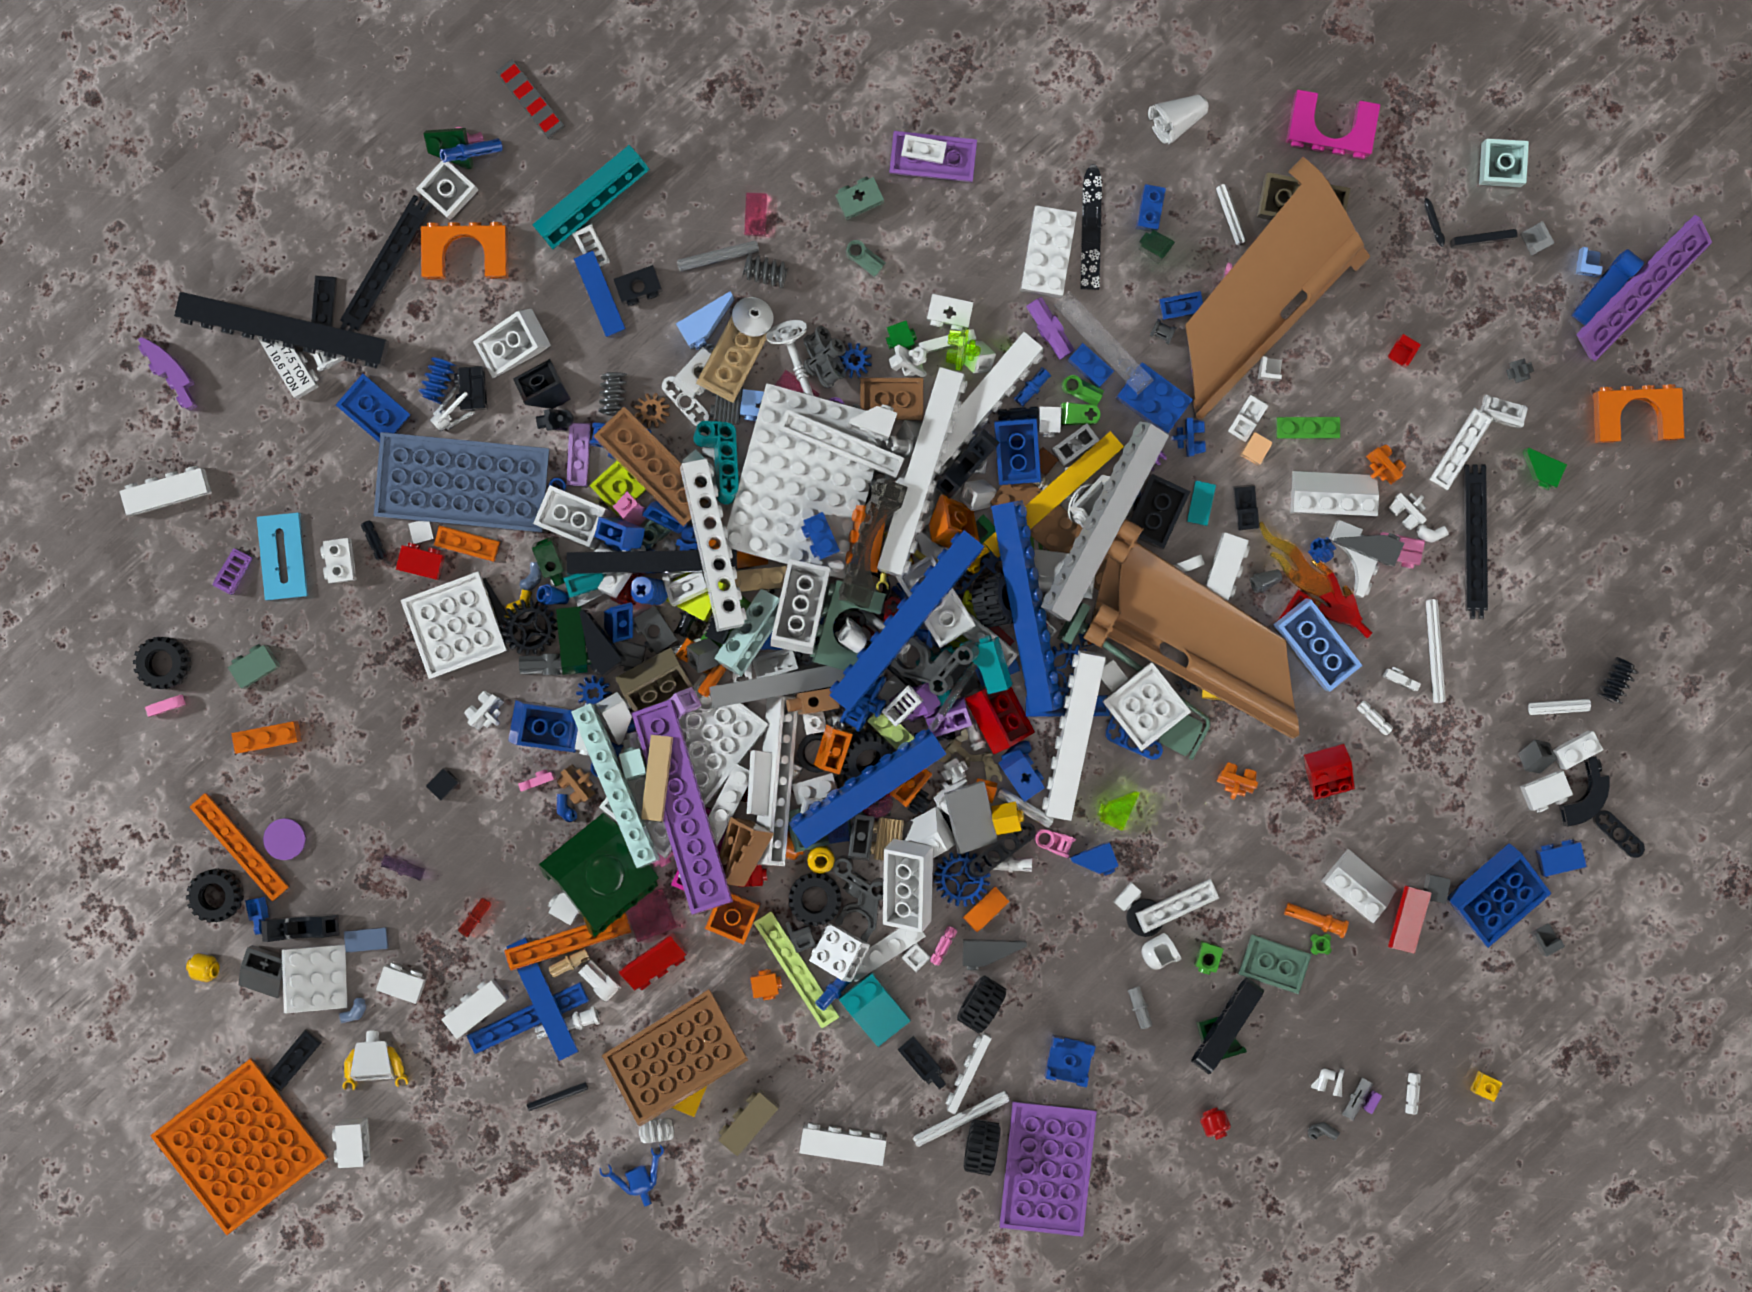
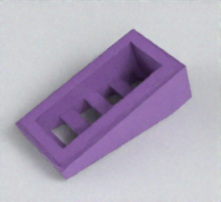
M233 548L212 585L230 595H234L253 558ZM235 556L244 560V564L235 561ZM233 564L241 569L238 572L230 568V565ZM227 571L236 576L235 579L227 576ZM225 579L232 584L228 586L222 583V580Z

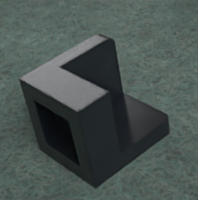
M445 767L426 787L442 801L461 781Z

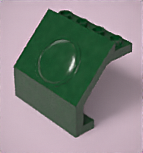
M604 813L539 863L543 876L548 881L552 879L562 889L583 917L589 933L594 938L599 933L604 932L610 924L621 918L626 911L637 905L642 898L653 892L658 886L657 880L659 877L650 865L636 868L620 827Z

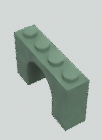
M835 580L834 584L830 583L828 589L829 603L824 604L821 616H824L823 624L818 626L816 635L819 637L817 645H814L813 654H810V657H813L812 662L845 671L850 664L854 666L858 661L856 657L858 653L843 648L836 641L833 634V624L836 617L842 611L849 608H858L880 614L886 594Z

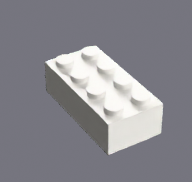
M1035 205L1020 292L1062 298L1077 212Z
M789 559L771 636V646L813 654L830 577L829 567Z
M893 839L884 848L883 925L922 933L931 923L933 846Z

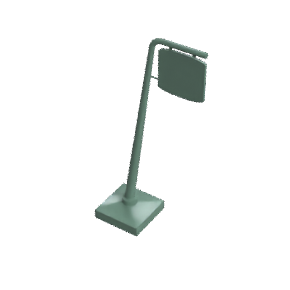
M1080 602L1071 621L1065 622L1057 639L1071 644L1079 633L1082 635L1086 633L1089 624L1085 620L1090 606ZM1106 640L1104 642V648L1138 672L1143 669L1142 666ZM1178 694L1189 709L1205 719L1206 727L1201 732L1203 723L1187 715L1160 736L1159 743L1184 756L1192 750L1193 752L1189 759L1193 760L1211 724L1209 718ZM1199 734H1202L1195 748L1193 749L1192 747L1194 746Z

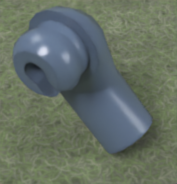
M356 998L351 1011L340 1013L341 1023L359 1020L366 1010L365 1000L363 998Z

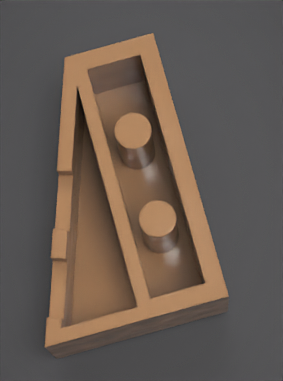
M730 817L719 854L728 885L743 887L746 885L774 835L773 832L751 820Z

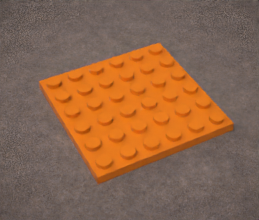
M252 1058L150 1135L226 1236L328 1158Z

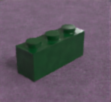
M581 606L556 609L563 675L587 673V665L591 664L585 647L586 642L580 617Z

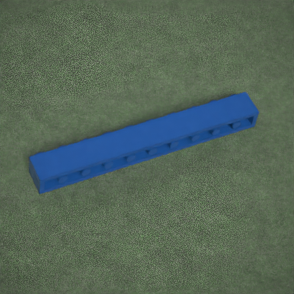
M1023 500L991 506L1030 713L1053 711L1062 708V695L1058 688V674L1055 671L1054 653L1050 646L1051 637L1046 625L1047 615L1046 611L1041 607L1043 594L1038 583L1039 573L1034 562L1035 552L1030 541L1031 531L1026 520L1027 510Z
M965 530L961 534L959 532L956 533L950 541L952 543L951 547L948 550L943 549L938 555V563L935 566L930 565L923 574L926 576L921 583L916 582L910 590L912 595L908 599L904 598L898 604V612L894 616L891 614L883 623L885 628L881 633L877 631L870 639L872 644L867 649L864 647L856 656L858 661L854 666L850 664L843 672L845 677L841 682L837 680L829 689L832 692L829 696L851 713L983 551L984 545Z

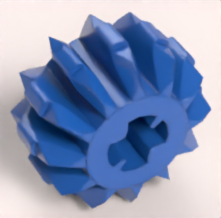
M848 343L849 351L846 350L845 356L841 355L839 358L844 360L842 364L845 366L846 372L850 371L849 378L853 377V372H856L857 378H861L859 371L862 370L863 373H868L864 366L871 367L872 363L865 360L872 358V355H864L868 348L864 347L860 351V343L856 344V349H853L852 344ZM855 355L856 358H860L861 361H858V365L854 366L853 363L848 362V360H851V356Z
M592 675V683L585 677L584 682L586 686L582 683L578 684V687L583 689V691L576 692V695H583V698L579 699L578 702L583 703L587 701L585 705L599 703L606 698L605 695H612V691L605 692V689L610 687V684L606 683L602 686L604 682L603 677L596 683V675ZM597 688L599 696L591 698L589 690Z

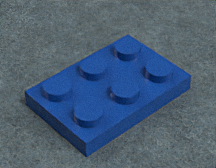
M363 373L336 404L340 410L379 443L381 432L397 433L411 416L408 411Z

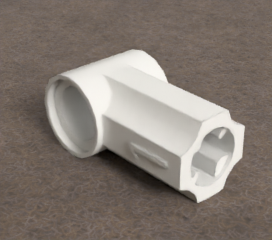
M592 959L578 972L605 1002L621 988V985L611 975L606 974Z

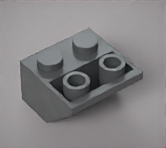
M254 945L247 947L240 967L238 985L279 998L283 987L282 955Z

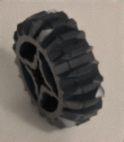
M521 599V606L518 607L516 603H513L515 608L513 611L510 608L506 609L510 615L502 616V619L507 621V623L500 624L501 628L506 629L501 632V635L507 636L504 642L506 644L511 643L509 646L511 650L517 647L516 652L518 654L524 649L525 655H529L530 650L536 655L537 648H540L542 652L545 651L543 646L545 643L551 646V642L548 639L556 638L551 632L558 630L553 625L557 622V619L551 618L554 612L552 610L547 611L548 605L541 607L542 602L537 601L534 605L533 599H529L526 605L524 599ZM525 612H531L525 619L517 618ZM538 613L545 619V630L537 625ZM531 623L534 628H529L528 630H526V628L523 627V625L529 626ZM513 625L521 629L520 641L513 636ZM534 635L541 636L533 642H526Z

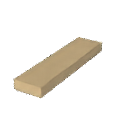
M651 735L641 819L661 822L664 820L673 737Z

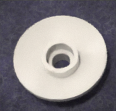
M747 297L741 299L733 308V323L741 333L747 336L758 337L764 335L773 324L774 317L770 306L759 298ZM751 312L757 313L758 316H753Z

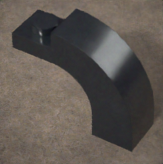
M983 429L936 482V487L950 499L1000 442Z
M1591 756L1584 760L1588 778L1585 794L1575 802L1559 805L1563 826H1574L1592 819L1603 808L1608 798L1610 789L1609 775H1600L1602 765L1601 761L1597 760V756Z
M338 914L292 916L261 921L263 942L296 938H325L340 935Z

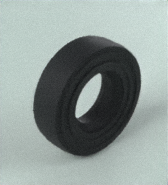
M1150 899L1137 900L1127 911V924L1136 935L1150 937L1157 934L1163 927L1161 925L1144 933L1135 914L1156 904L1155 901Z

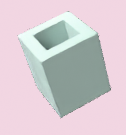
M636 747L624 749V753L619 754L625 779L631 781L645 777L647 767L643 752L640 749H636Z

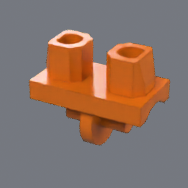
M1387 444L1380 448L1377 447L1366 458L1371 462L1369 466L1374 471L1370 477L1374 479L1379 476L1382 481L1386 479L1391 485L1403 476L1402 472L1406 465L1399 459L1394 463L1391 462L1388 457L1393 452Z
M1228 762L1218 775L1216 782L1224 784V790L1231 792L1230 799L1235 800L1237 795L1244 797L1246 792L1252 794L1258 786L1256 781L1257 772L1245 769L1243 777L1236 775L1238 766Z

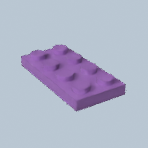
M894 131L889 174L973 182L977 139ZM905 134L947 142L943 164L902 157Z

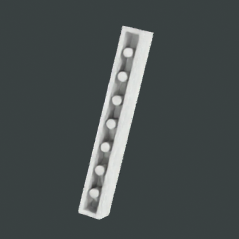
M1080 649L1078 650V655L1074 654L1072 667H1075L1074 674L1070 675L1068 680L1070 693L1069 696H1065L1063 708H1066L1065 716H1061L1059 728L1062 729L1061 736H1057L1055 742V749H1058L1056 757L1053 756L1051 761L1053 774L1047 780L1046 789H1049L1048 797H1044L1042 809L1045 810V814L1048 817L1069 821L1072 819L1106 658L1104 654Z
M777 696L767 698L765 722L769 725L764 731L762 751L772 753L768 816L757 815L756 823L773 832L774 835L757 865L785 866L798 711L788 712L786 700L794 699L795 697Z

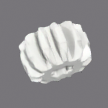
M669 1118L650 1120L641 1127L639 1126L641 1142L651 1143L671 1140L674 1137L672 1120Z

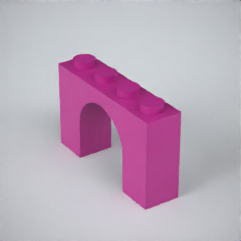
M1303 90L1295 92L1286 143H1290L1291 147L1294 148L1312 147L1311 150L1316 152L1329 150L1332 151V154L1344 156L1345 153L1352 154L1353 158L1362 160L1372 154L1380 104L1359 101L1356 104L1353 126L1350 133L1342 138L1334 139L1324 136L1315 125L1314 115L1318 93Z

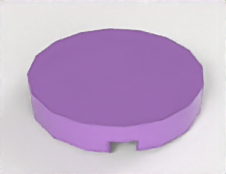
M283 818L275 820L269 824L264 832V847L275 859H293L305 848V831L293 819Z

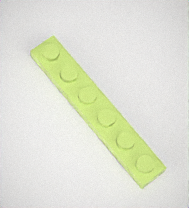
M770 911L754 922L755 926L820 1027L824 1028L838 1019L840 1016L832 1004L825 1011L815 1004V1001L818 1000L824 991L800 954L796 953L791 940L773 912Z

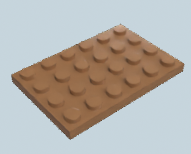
M709 989L602 1055L637 1125L640 1127L748 1061L745 1052Z

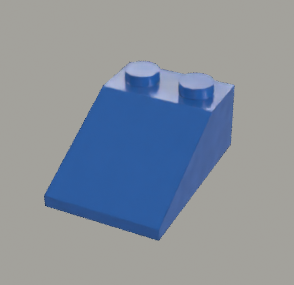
M1024 418L994 421L995 439L1000 442L996 447L999 485L1041 482L1037 419Z
M515 700L508 741L520 746L575 753L578 727L571 713L574 710Z

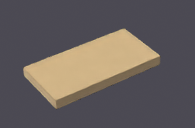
M731 315L696 384L734 403L767 339V333L758 337L747 336L735 327Z

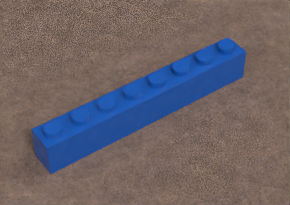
M931 730L920 731L913 740L902 743L897 748V751L884 755L879 763L866 767L861 775L856 778H850L843 787L838 790H832L822 801L814 802L806 812L796 814L791 819L792 821L789 822V825L804 848H808L945 756L946 752Z

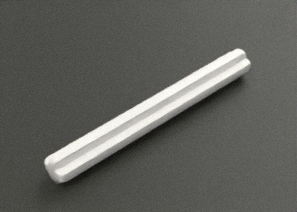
M1429 599L1426 600L1433 701L1434 703H1443L1446 699L1438 600Z
M1003 1091L913 1137L915 1144L920 1147L1008 1103L1010 1099L1007 1093Z

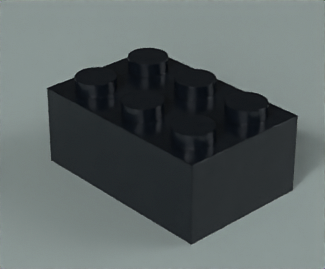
M1151 474L1129 520L1144 529L1138 539L1163 550L1191 491Z

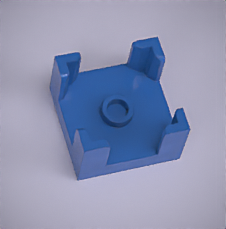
M1053 1034L1044 1074L1045 1079L1053 1081L1059 1079L1087 1088L1088 1072L1091 1058L1094 1056L1095 1044Z

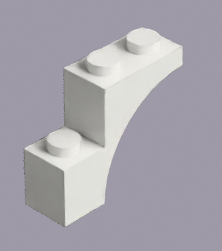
M1338 520L1329 539L1333 542L1335 538L1364 536L1361 534L1363 529ZM1338 545L1348 555L1354 568L1355 587L1353 595L1363 598L1364 595L1369 594L1372 583L1369 582L1372 575L1375 576L1377 574L1380 564L1376 560Z

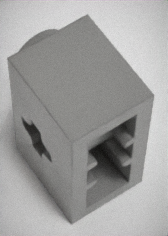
M1085 424L1053 447L1052 451L1062 465L1065 466L1096 444L1099 439L1090 426Z

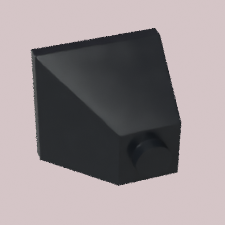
M550 359L513 378L525 405L554 409L571 400Z

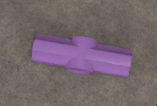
M1042 297L1026 306L1037 324L1039 333L1046 342L1048 341L1059 360L1075 351L1063 332L1062 324L1051 313Z

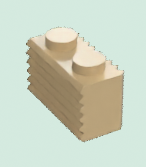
M879 817L878 821H874L873 833H876L877 836L876 842L871 844L870 854H874L875 860L884 861V848L893 839L902 840L903 819Z

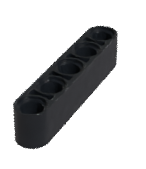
M1247 977L1240 982L1191 1059L1194 1065L1208 1075L1215 1070L1261 999L1264 989Z

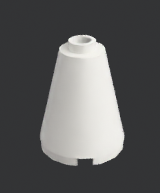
M1200 95L1189 96L1150 106L1148 117L1149 121L1152 119L1155 125L1152 126V129L1158 139L1164 144L1167 142L1170 144L1207 114L1209 104L1205 97Z

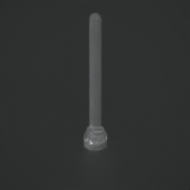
M969 663L929 726L931 731H936L978 667L975 663Z

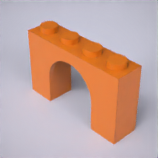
M450 222L448 226H439V223H427V226H421L422 278L446 279L445 256L448 247L459 238L469 237L476 239L483 246L485 277L487 279H508V228L502 225V222H490V226H481L480 222H470L469 226H460V223Z
M1675 384L1662 385L1663 389H1655L1654 385L1641 386L1642 389L1634 390L1633 386H1623L1621 390L1614 391L1613 387H1601L1600 391L1593 393L1595 443L1621 441V412L1631 400L1645 401L1654 409L1657 416L1658 441L1684 439L1682 388H1676Z

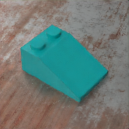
M870 972L839 997V1001L878 1047L911 1021L873 972Z

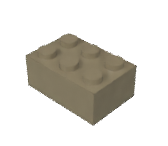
M672 648L661 652L616 677L623 696L634 712L665 702L676 692L690 687L694 689L686 670Z

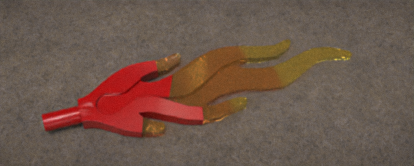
M1260 522L1259 527L1266 541L1283 551L1295 564L1297 570H1294L1281 554L1276 552L1270 553V556L1279 562L1289 580L1296 587L1321 598L1329 605L1328 607L1313 597L1307 598L1313 601L1324 617L1351 628L1356 627L1366 638L1370 637L1373 632L1362 622L1363 619L1360 616L1356 599L1349 587L1346 585L1342 587L1343 596L1333 571L1323 563H1316L1312 559V564L1323 574L1317 572L1308 564L1295 545L1274 537L1267 530L1264 523Z

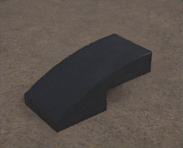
M1255 485L1233 486L1238 530L1258 529L1259 515L1256 504Z

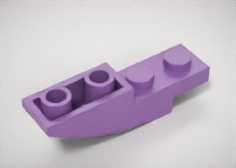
M139 338L138 340L141 344L138 346L139 350L151 362L148 364L150 370L159 377L164 378L168 376L166 381L172 390H176L178 394L176 399L179 405L190 411L198 407L188 390L195 383L184 367L162 347L145 338Z

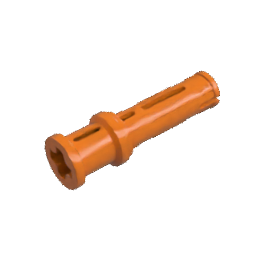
M1290 902L1287 903V908L1284 911V915L1321 927L1323 932H1332L1339 935L1342 939L1349 925L1347 920H1338L1333 918L1331 914L1324 916Z

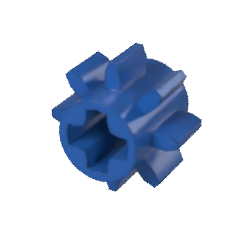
M1318 537L1311 543V550L1308 553L1316 563H1319L1320 560L1326 563L1334 557L1336 547L1328 537L1325 539Z

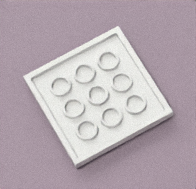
M480 571L401 600L429 679L508 651Z

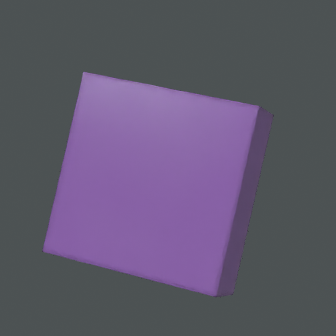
M1372 1089L1362 1108L1373 1114L1382 1095Z

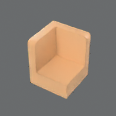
M1254 432L1240 456L1258 466L1266 456L1272 442Z

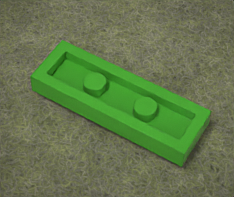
M1340 417L1276 418V439L1340 438Z

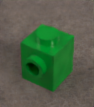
M907 321L886 328L889 337H886L889 350L894 349L897 345H901L908 350H912L911 347L915 346L914 341L917 340L914 329H909Z

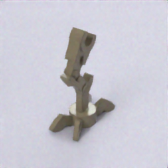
M960 729V734L956 735L944 750L946 755L940 758L939 761L949 762L951 755L957 752L964 758L967 767H970V762H984L986 780L991 781V777L997 775L999 782H1001L1003 778L998 765L991 758L993 753L969 754L961 747L962 741L968 739L967 729Z

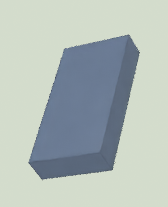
M387 927L344 931L346 952L389 948Z

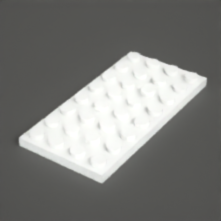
M702 674L693 686V690L702 705L696 710L685 713L679 719V723L706 808L727 781L735 763H741L769 724L741 703L712 708L711 696L704 697L698 692V688L706 678ZM646 776L628 781L641 814ZM606 797L599 808L616 820ZM644 820L657 853L666 859L672 852V847L664 821Z

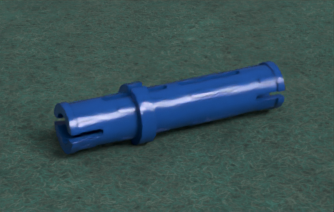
M497 138L468 145L458 144L453 148L441 149L440 158L443 160V163L454 160L465 161L470 157L501 152L502 142Z

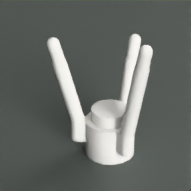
M458 386L453 387L430 419L441 432L445 428L449 431L456 424L475 414L474 411H471L450 422L452 417L449 414L467 396V392H464L446 411L443 410L458 389Z

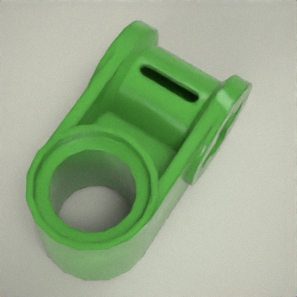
M1061 403V425H1095L1100 420V410L1095 405ZM1090 410L1097 414V416L1093 417V420H1089V417L1085 416Z

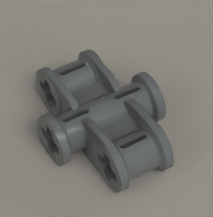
M821 325L815 329L814 333L804 337V345L811 357L804 361L806 371L813 376L818 375L819 381L824 387L832 388L838 379H843L846 376V370L839 358L846 351L844 344L837 338L832 339L827 328Z

